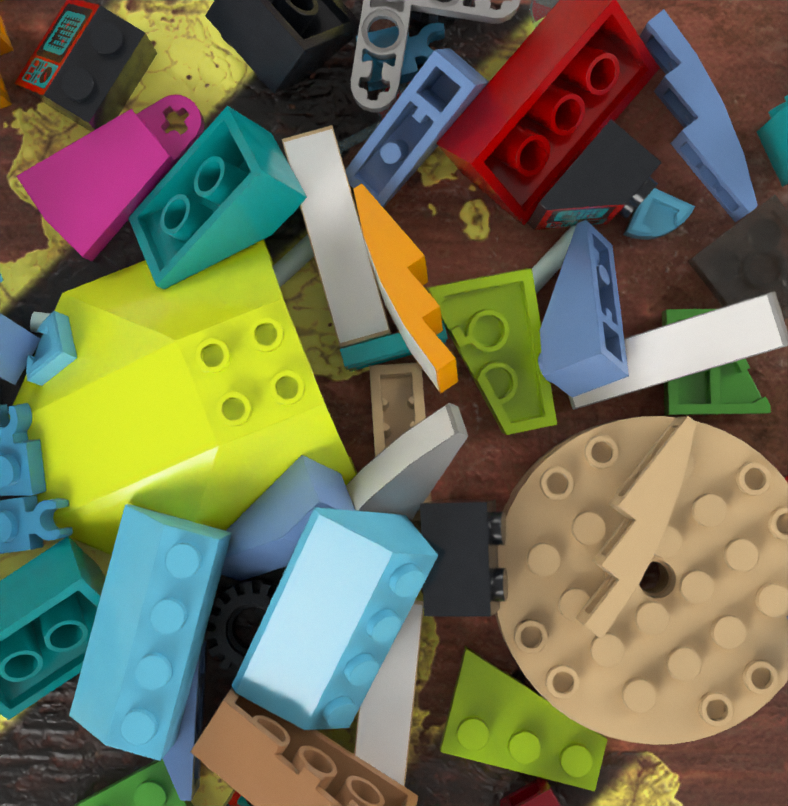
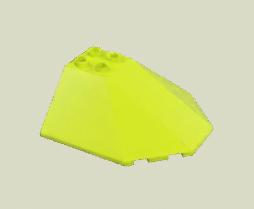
M264 239L166 289L156 286L147 262L144 260L62 293L54 311L69 317L77 359L43 386L27 381L26 375L13 405L29 404L32 412V423L27 430L28 440L40 439L46 492L36 494L38 503L57 498H65L69 501L68 507L55 510L53 520L59 528L72 527L73 534L69 536L70 538L112 555L125 504L135 505L226 531L301 455L341 473L345 485L356 476L357 471L353 461L346 452L324 402L287 309L273 269L274 262Z

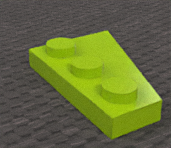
M532 268L425 287L440 305L444 326L501 432L510 435L557 425L551 383L544 378L538 363V356L542 353L540 340L541 322Z
M465 646L440 744V752L595 791L608 740L605 735L592 731L568 718L552 706L543 696Z

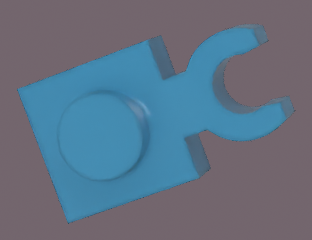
M443 23L428 24L421 29L417 36L409 37L408 34L400 84L412 81L418 73L417 65L424 64L434 50L429 48L428 45L432 41L445 38ZM397 26L369 32L368 38L375 46L387 48L395 43L399 30ZM364 54L363 62L373 60L374 64L372 78L366 82L368 91L390 87L382 82L383 62L393 67L396 59L379 60Z
M23 403L9 406L10 419L7 404H1L0 496H33L46 492L40 439L28 440L27 430L32 423V412L29 404Z
M37 495L0 500V554L44 547L43 540L51 541L72 535V527L59 528L53 520L55 510L68 507L69 501L65 498H57L38 503Z

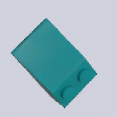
M226 106L128 219L156 286L166 289L271 236L296 211L307 196L273 134L229 106Z

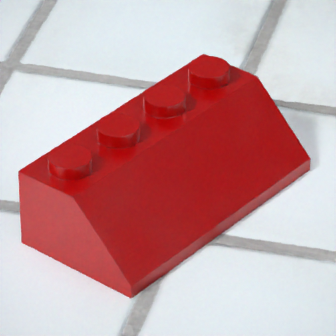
M559 0L436 144L465 177L514 219L525 225L538 203L606 124L610 120L615 121L660 68L617 0Z

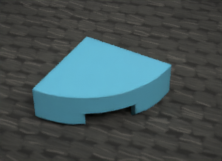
M654 188L634 210L623 235L643 240L667 235L686 221L695 206Z
M53 311L39 326L37 331L43 333L37 346L35 357L28 355L26 361L27 381L43 386L77 359L69 317L57 311Z

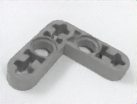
M363 0L351 75V92L356 103L366 111L382 112L390 108L396 101L399 93L412 11L499 24L510 20L514 16L521 0L503 1L500 10L490 8V0H473V7L464 6L466 0H452L450 2H440L437 0ZM379 19L392 21L399 30L397 40L387 48L375 46L368 38L370 26ZM364 54L379 60L396 59L393 67L383 62L382 82L390 86L389 92H380L377 100H369L367 90L360 88L362 81L368 82L371 80L374 67L373 60L363 62Z

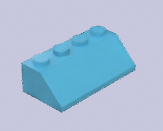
M125 504L69 716L106 746L161 761L176 743L232 532L135 505Z
M314 507L231 685L236 694L303 730L342 729L351 726L438 557V554L406 515Z

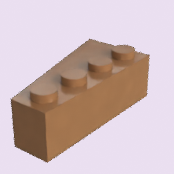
M232 687L191 750V753L203 762L209 770L216 773L253 806L417 805V794L355 756L317 730H303L236 694Z

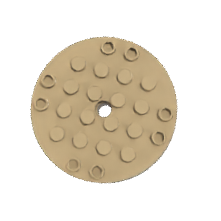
M646 416L606 422L571 435L552 447L525 472L512 490L510 498L503 509L506 520L505 545H498V568H506L508 597L506 602H500V609L495 613V617L508 649L526 678L552 706L582 726L611 738L650 745L696 741L725 731L756 713L788 681V482L763 455L747 443L705 423L697 422L684 482L665 534L651 562L659 565L660 577L654 588L642 589L638 585L636 591L603 639H600L576 619L577 615L609 575L592 560L626 518L608 503L676 418L667 416Z

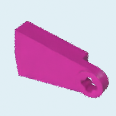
M169 95L137 114L132 109L126 111L16 177L43 218L83 258L93 261L129 220L128 217L202 135L205 126L204 118L198 107L189 98L182 95ZM175 112L178 116H183L186 113L189 114L184 121L188 127L185 133L180 135L176 130H172L169 133L165 132L170 126L166 118L170 113Z

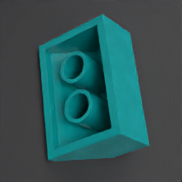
M69 536L0 581V714L7 720H10L81 672L106 576L98 564Z

